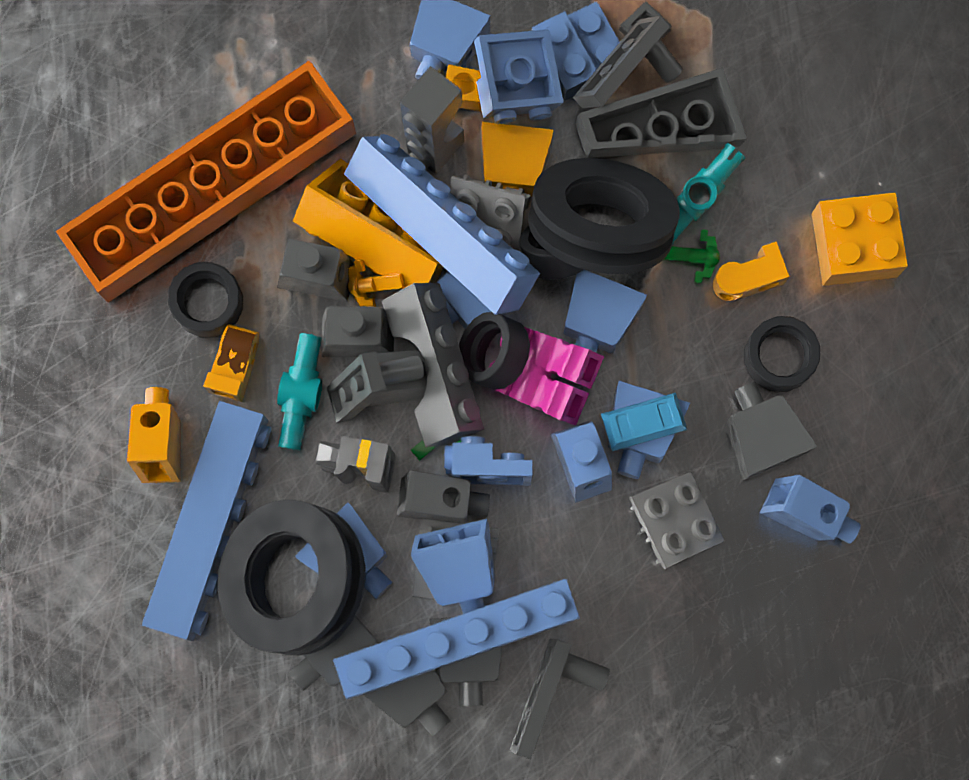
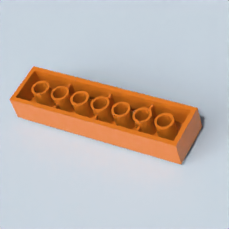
M309 60L58 229L56 233L96 291L109 303L356 135L353 119Z

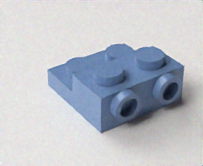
M597 1L569 15L564 11L532 27V31L547 29L550 31L564 100L574 97L620 43Z
M549 29L479 35L474 40L481 75L476 84L483 118L494 117L495 124L513 122L517 120V115L529 114L530 120L533 121L551 117V111H554L564 103Z
M477 436L461 437V443L445 445L444 468L446 469V474H452L454 478L470 480L471 485L531 486L532 460H524V454L502 453L500 454V459H493V443H485L484 437Z

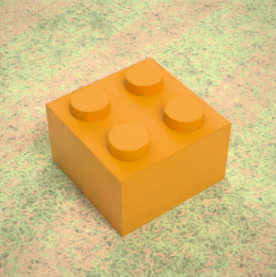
M896 192L819 201L812 212V221L822 286L897 278L908 267Z

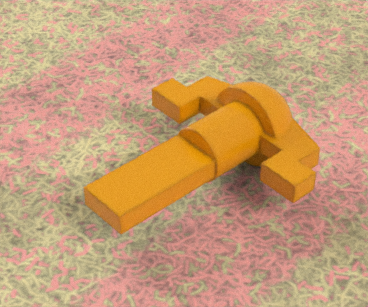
M363 259L355 260L354 266L349 267L348 290L355 297L359 306L377 307L374 298H367L366 293L405 287L402 273L364 278L360 274V272L366 270Z

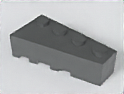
M723 67L579 113L575 121L586 158L723 149L726 143L739 148L747 140Z

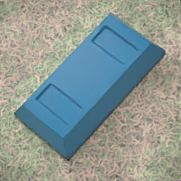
M676 393L601 414L612 451L688 430Z

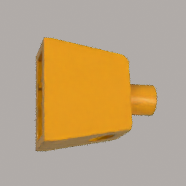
M482 122L484 184L486 180H490L493 187H496L497 183H502V189L509 187L519 190L522 188L525 190L524 193L530 194L532 197L535 182L546 168L552 148L554 129Z
M163 387L147 388L145 404H135L131 407L127 462L142 483L181 482V423L172 404H169V390Z

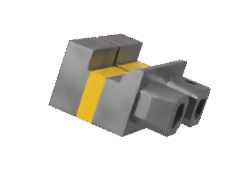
M342 436L341 444L320 441L316 465L321 466L322 471L334 473L343 484L351 483L357 475L366 477L365 481L373 490L388 493L396 454L389 444Z

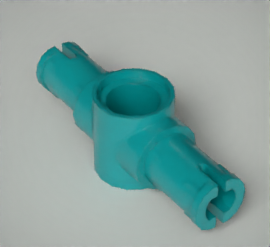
M726 143L722 151L707 168L702 167L695 177L687 181L683 191L676 198L680 215L672 245L692 220L697 221L705 211L712 207L717 196L726 187L724 182L740 163L746 159L738 151L731 160H728V157L735 150V147L731 144ZM695 185L705 186L710 193L709 201L705 204H695L689 197L691 187Z
M300 333L294 366H290L289 371L282 374L277 404L282 406L281 412L284 413L278 447L300 451L307 417H311L312 412H317L323 386V380L318 378L319 372L316 371L322 341L320 336Z

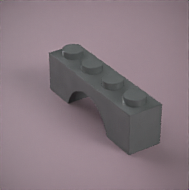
M431 66L400 101L409 156L421 161L425 165V170L429 169L437 175L465 142L464 129L452 121L463 103L462 90Z
M413 283L382 300L392 337H402L415 344L426 364V391L420 404L414 410L425 447L451 445L460 441L461 437L471 436L484 430L480 409L473 394L468 370L462 358L457 334L453 328L446 305V298L440 283Z

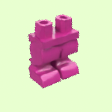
M525 327L530 341L529 358L525 368L514 383L496 391L576 426L589 393L555 380L551 376L552 374H558L560 377L591 389L604 356ZM502 336L500 338V346L502 345Z

